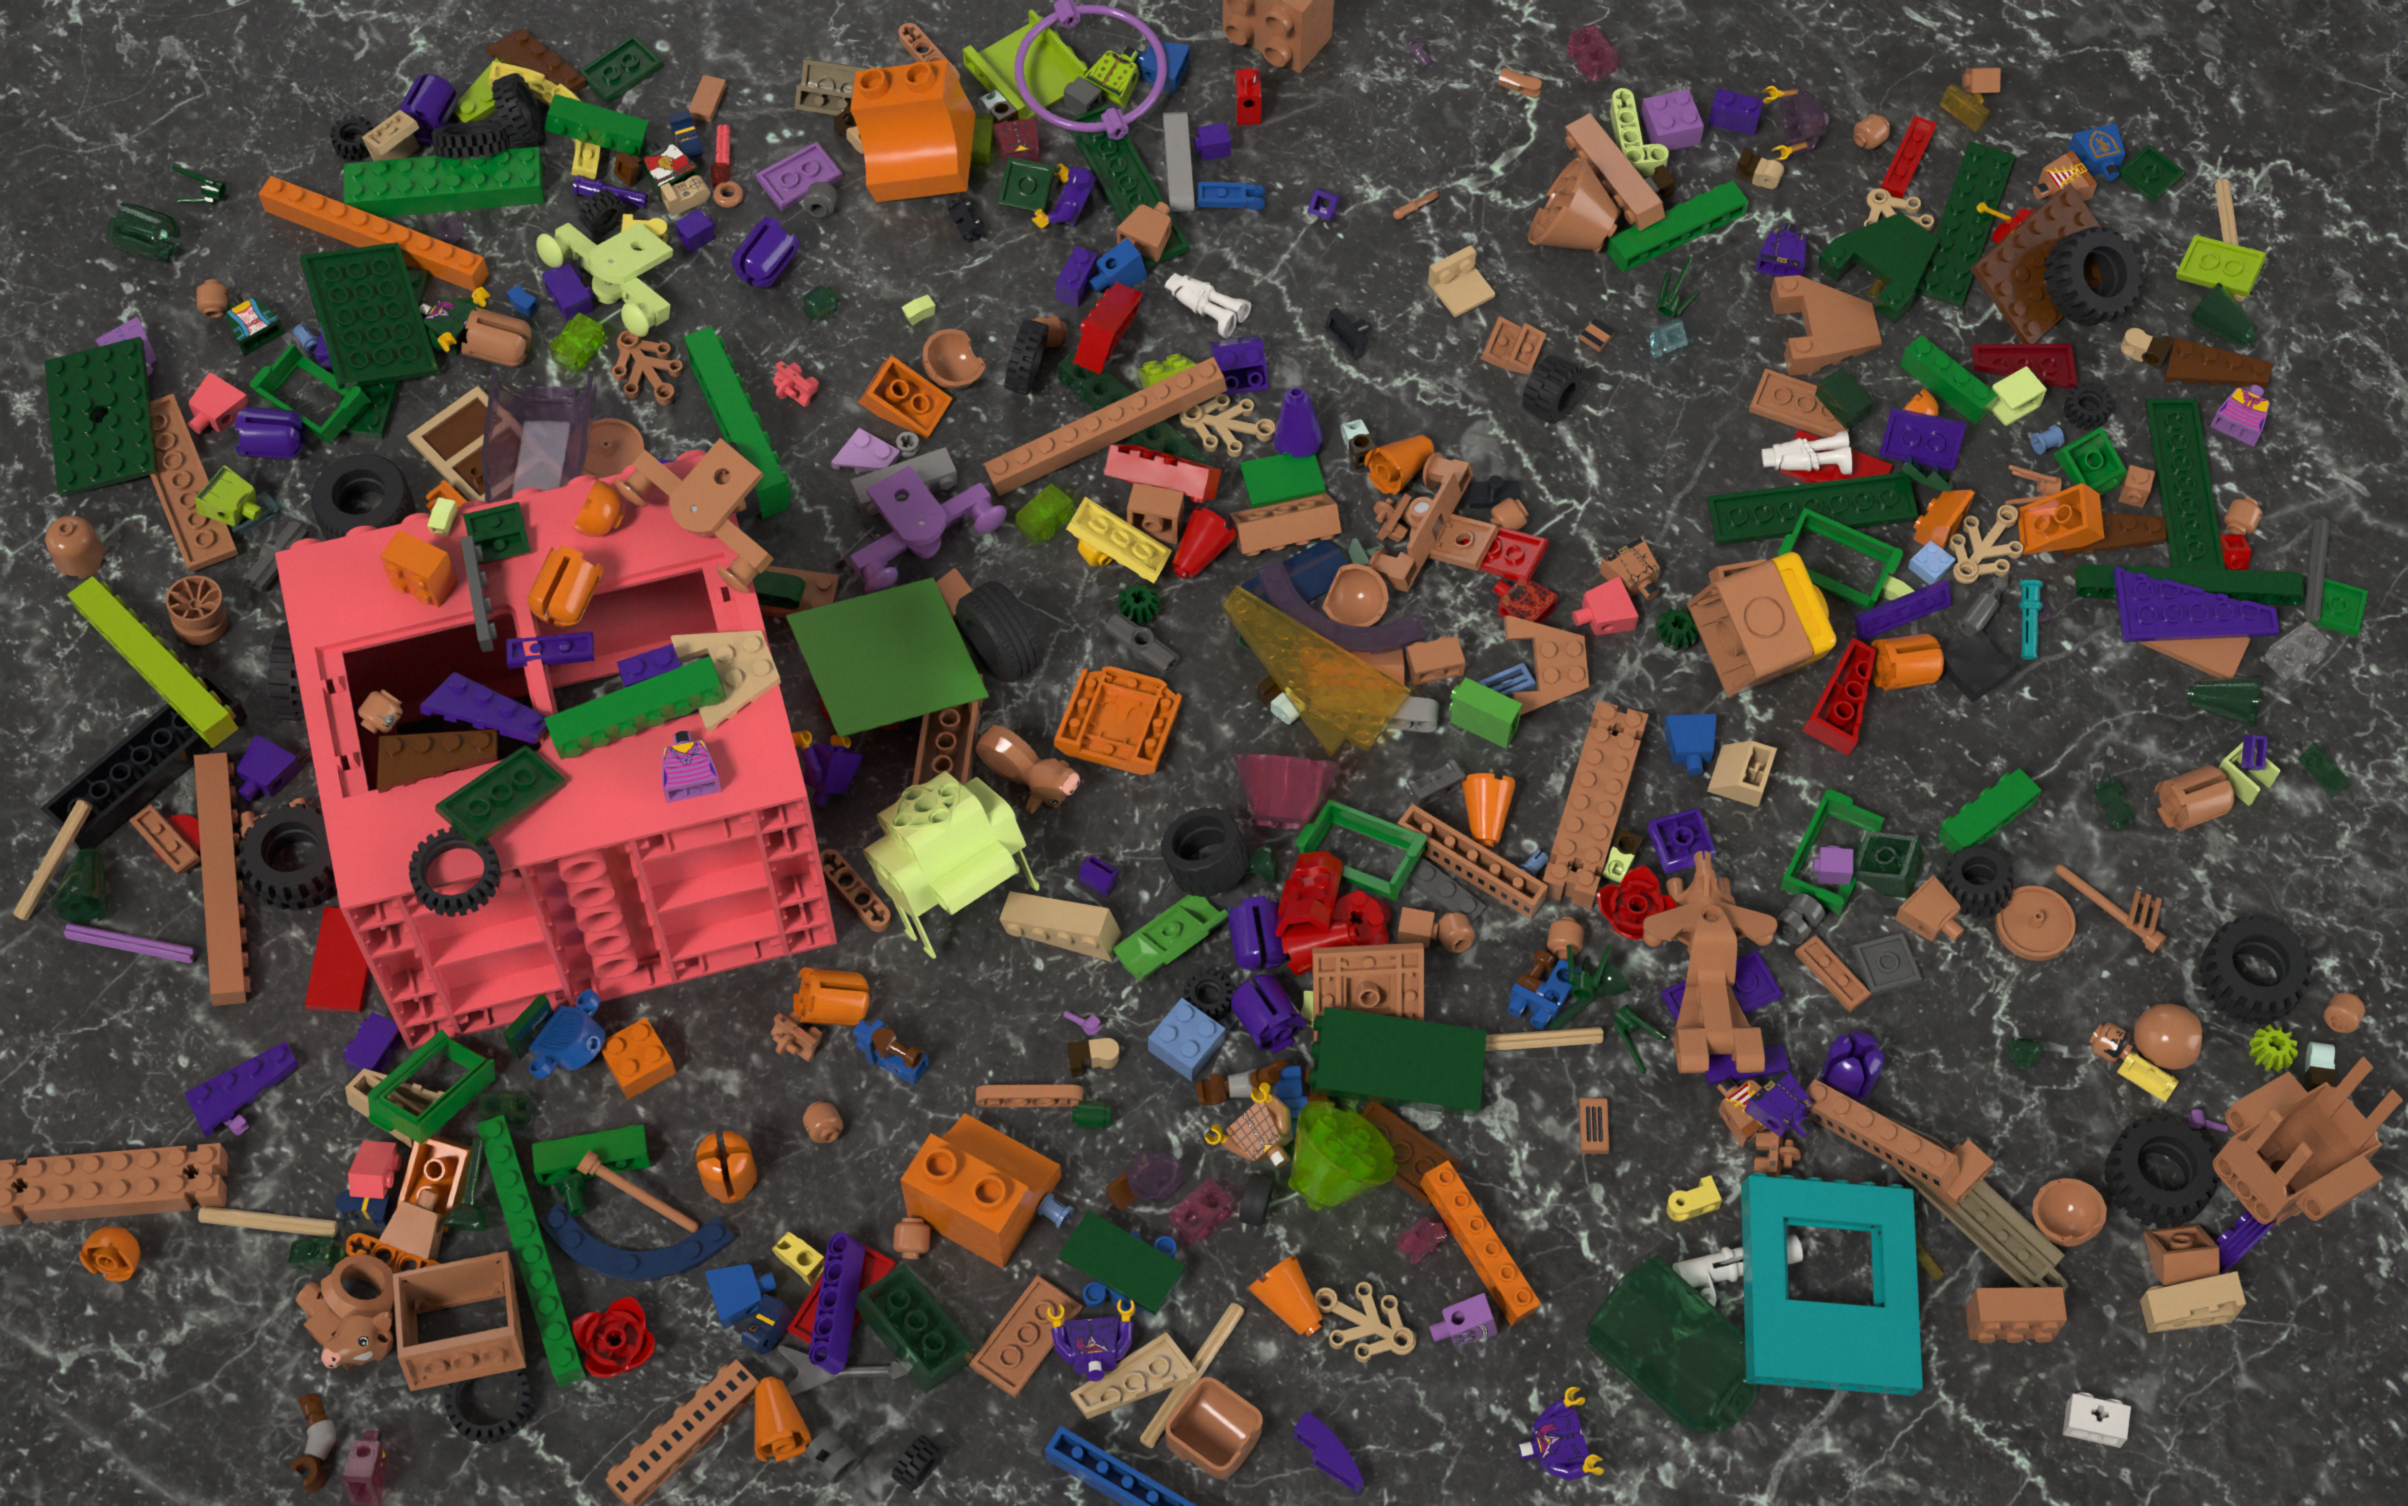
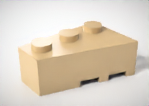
M363 1069L345 1087L348 1105L368 1118V1092L388 1075ZM402 1083L385 1099L418 1117L445 1092L438 1091L436 1093L422 1089L421 1085L415 1083L413 1086ZM395 1129L389 1132L410 1148H413V1139Z
M2237 1271L2167 1287L2154 1286L2147 1289L2140 1300L2148 1333L2232 1323L2246 1305Z

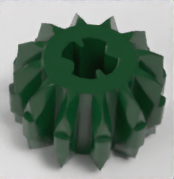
M1138 581L1135 583V587L1127 584L1125 591H1120L1117 601V608L1120 610V613L1132 622L1138 621L1140 626L1143 624V620L1151 623L1153 620L1152 616H1158L1159 607L1161 606V599L1158 597L1156 588L1150 589L1149 583L1140 586Z
M1670 607L1667 613L1662 612L1659 616V621L1656 623L1657 639L1664 640V648L1672 645L1675 651L1680 646L1685 651L1688 648V644L1694 645L1697 636H1699V631L1690 611L1685 613L1682 607L1678 608V611Z

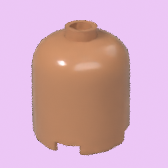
M76 515L58 518L46 531L45 543L56 569L63 576H78L79 579H83L93 575L101 568L100 563L106 555L104 545L93 526L84 518Z

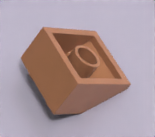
M2199 1224L2144 1231L2154 1274L2164 1286H2172L2219 1275V1247Z

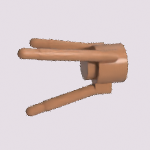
M2013 465L2008 467L2009 470H2012V475L2038 481L2036 490L2038 493H2041V496L2006 500V505L2032 503L2056 494L2061 490V478L2043 475Z

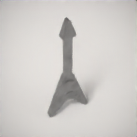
M782 1345L778 1346V1351L798 1370V1376L786 1387L791 1398L833 1382L838 1378L891 1377L895 1381L915 1373L913 1367L892 1361L891 1365L845 1366L840 1373L831 1375L811 1364L808 1354Z

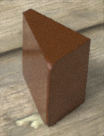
M1128 1171L1124 1172L1106 1187V1199L1119 1212L1123 1211L1140 1196Z

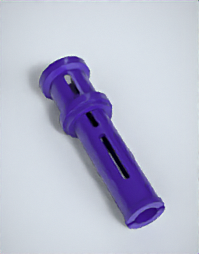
M577 175L575 178L573 196L593 197L594 192L597 191L599 193L601 189H609L624 204L642 209L647 207V193L606 185L600 179L596 181L584 179L582 175Z

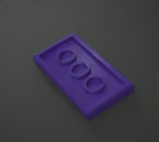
M1757 950L1737 958L1735 983L1731 988L1744 1015L1782 999L1783 993ZM1686 980L1666 988L1660 993L1676 1023L1684 996Z

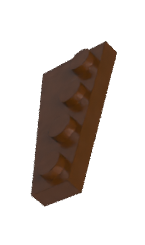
M524 28L486 47V55L492 58L497 56L503 59L505 64L545 75L546 80L551 81L557 86L562 84L572 93L586 86V79Z
M2174 338L2163 382L2172 383L2173 380H2182L2185 384H2195L2196 381L2210 382V385L2232 383L2233 386L2238 387L2257 385L2261 388H2266L2269 383L2273 363Z
M2102 513L2105 539L2084 547L2062 550V558L2072 557V554L2083 553V555L2094 554L2095 551L2100 550L2118 551L2119 548L2129 546L2131 548L2164 544L2166 541L2164 517Z
M497 729L379 736L377 790L379 794L390 791V787L403 784L405 787L415 784V780L433 776V778L445 775V772L460 769L462 771L498 761Z

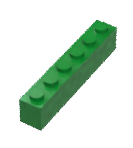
M1733 180L1726 184H1719L1707 193H1700L1692 200L1675 205L1672 209L1664 212L1665 218L1641 231L1633 225L1623 232H1616L1609 238L1607 253L1621 272L1624 273L1745 216L1749 201Z
M709 656L546 717L545 721L554 747L560 759L563 760L565 758L577 757L582 752L592 748L604 747L610 741L618 738L630 737L642 729L659 726L671 718L686 716L693 710L703 706L715 705L720 700L725 699L726 695L712 659Z

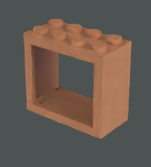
M507 1251L393 1274L398 1360L410 1391L526 1368L519 1287ZM506 1296L507 1327L419 1344L417 1314Z

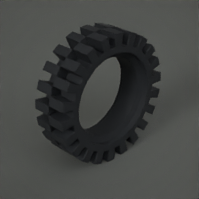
M499 120L457 122V124H448V126H441L432 131L434 153L440 158L445 157L449 159L453 157V159H459L460 157L469 158L470 156L475 158L480 157V155L487 156L490 153L496 154L510 147L509 135H507L505 126L503 127Z

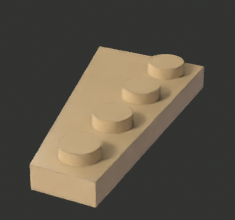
M1165 1332L1118 1362L1114 1371L1104 1372L1102 1380L1097 1382L1089 1381L1070 1394L1072 1400L1084 1416L1089 1419L1199 1376L1194 1366L1168 1333Z

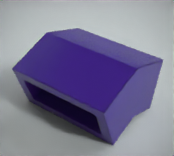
M2244 735L2242 770H2265L2268 737ZM2255 741H2258L2256 765H2253Z
M1091 855L1082 864L1079 872V881L1103 896L1108 897L1116 886V879L1120 871Z

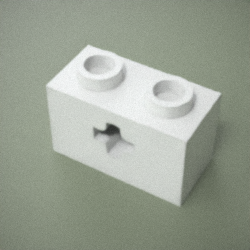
M2073 1393L2066 1404L2063 1435L2121 1448L2127 1440L2131 1406L2123 1405L2121 1401L2116 1399L2100 1400L2094 1398L2089 1393Z

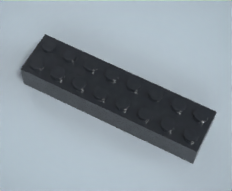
M207 671L199 676L208 687L206 691L209 693L213 690L222 701L220 705L222 707L228 705L234 712L236 718L233 721L237 726L247 718L241 702ZM167 703L40 809L48 822L60 832L79 799L85 800L92 805L89 815L72 842V845L84 855L194 763V755H202L212 747Z

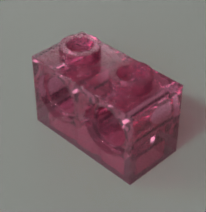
M1594 23L1569 34L1568 54L1570 57H1574L1579 64L1580 71L1586 74L1591 82L1616 72L1618 56Z
M1208 1177L1168 1212V1223L1192 1246L1197 1240L1199 1242L1205 1240L1210 1235L1211 1228L1218 1222L1220 1224L1224 1223L1231 1216L1233 1200L1211 1177ZM1210 1200H1215L1220 1205L1216 1208H1210L1206 1203ZM1195 1218L1199 1223L1196 1226H1189L1185 1221Z

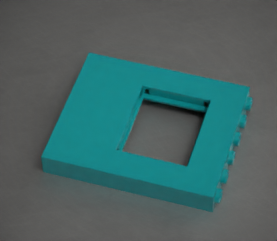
M1765 1173L1749 1175L1741 1183L1746 1383L1914 1396L1921 1391L1923 1384L1913 1189H1904L1902 1185L1898 1184L1880 1187L1876 1186L1873 1182H1863L1857 1185L1849 1184L1847 1180L1822 1182V1179L1816 1177L1798 1180L1794 1179V1176L1781 1175L1777 1178L1767 1177ZM1787 1225L1870 1232L1874 1307L1789 1300Z

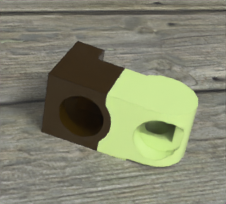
M1620 829L1602 876L1621 883L1624 875L1629 872L1635 857L1638 855L1643 837Z

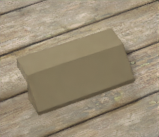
M805 58L803 60L801 84L797 85L795 109L831 115L840 114L851 106L855 72L870 68Z

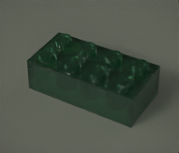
M902 1264L858 1294L856 1310L925 1394L971 1362L974 1347L905 1264Z

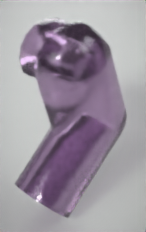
M1421 38L1410 40L1408 43L1410 53L1421 67L1425 69L1433 61L1423 50L1424 41Z

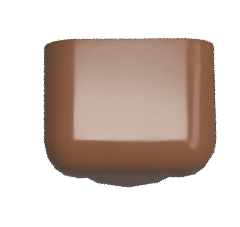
M1204 1377L1195 1383L1169 1417L1166 1423V1444L1182 1460H1190L1216 1479H1226L1233 1475L1256 1445L1262 1432V1415L1256 1407L1212 1377Z

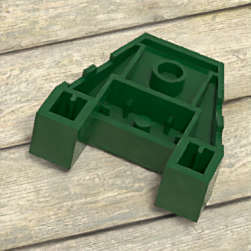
M1899 212L1835 238L1819 255L1818 269L1838 282L1855 263L1859 264L1887 285L1877 297L1876 311L1896 324L1911 308L1926 269L1937 248L1939 239L1902 212Z

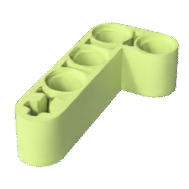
M1617 89L1612 95L1610 107L1616 146L1642 177H1650L1654 175L1656 167L1662 164L1666 167L1669 151L1661 144L1643 145L1634 95L1628 89Z

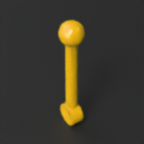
M1983 202L1977 205V210L1980 213L1987 212L2004 220L2012 218L1988 208Z

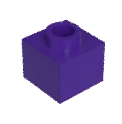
M1321 187L1316 188L1307 212L1327 220H1332L1335 218L1342 195ZM1325 199L1330 200L1329 207L1324 205Z

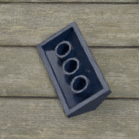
M1328 539L1322 540L1242 584L1241 589L1266 623L1270 625L1328 593L1338 569L1349 564L1338 547Z

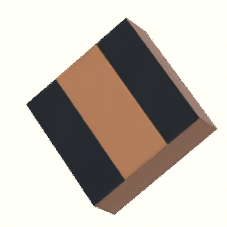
M1594 319L1580 334L1579 339L1600 352L1614 337L1615 331Z

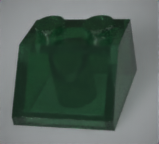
M1866 831L1853 870V878L1884 896L1909 899L1912 896L1924 858L1919 838L1916 836Z

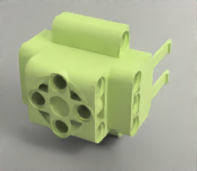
M944 771L927 783L912 785L906 788L896 803L876 815L885 836L863 849V853L870 863L879 884L894 901L906 928L904 932L914 941L917 940L906 916V911L912 917L925 945L923 950L933 959L936 958V955L918 916L937 904L953 915L1015 873L1018 874L1020 867L1014 862L1013 854H1017L1029 885L1034 890H1039V883L1033 878L1022 852V848L1027 845L1018 827L1013 810L1002 797L978 777L962 785L948 772Z

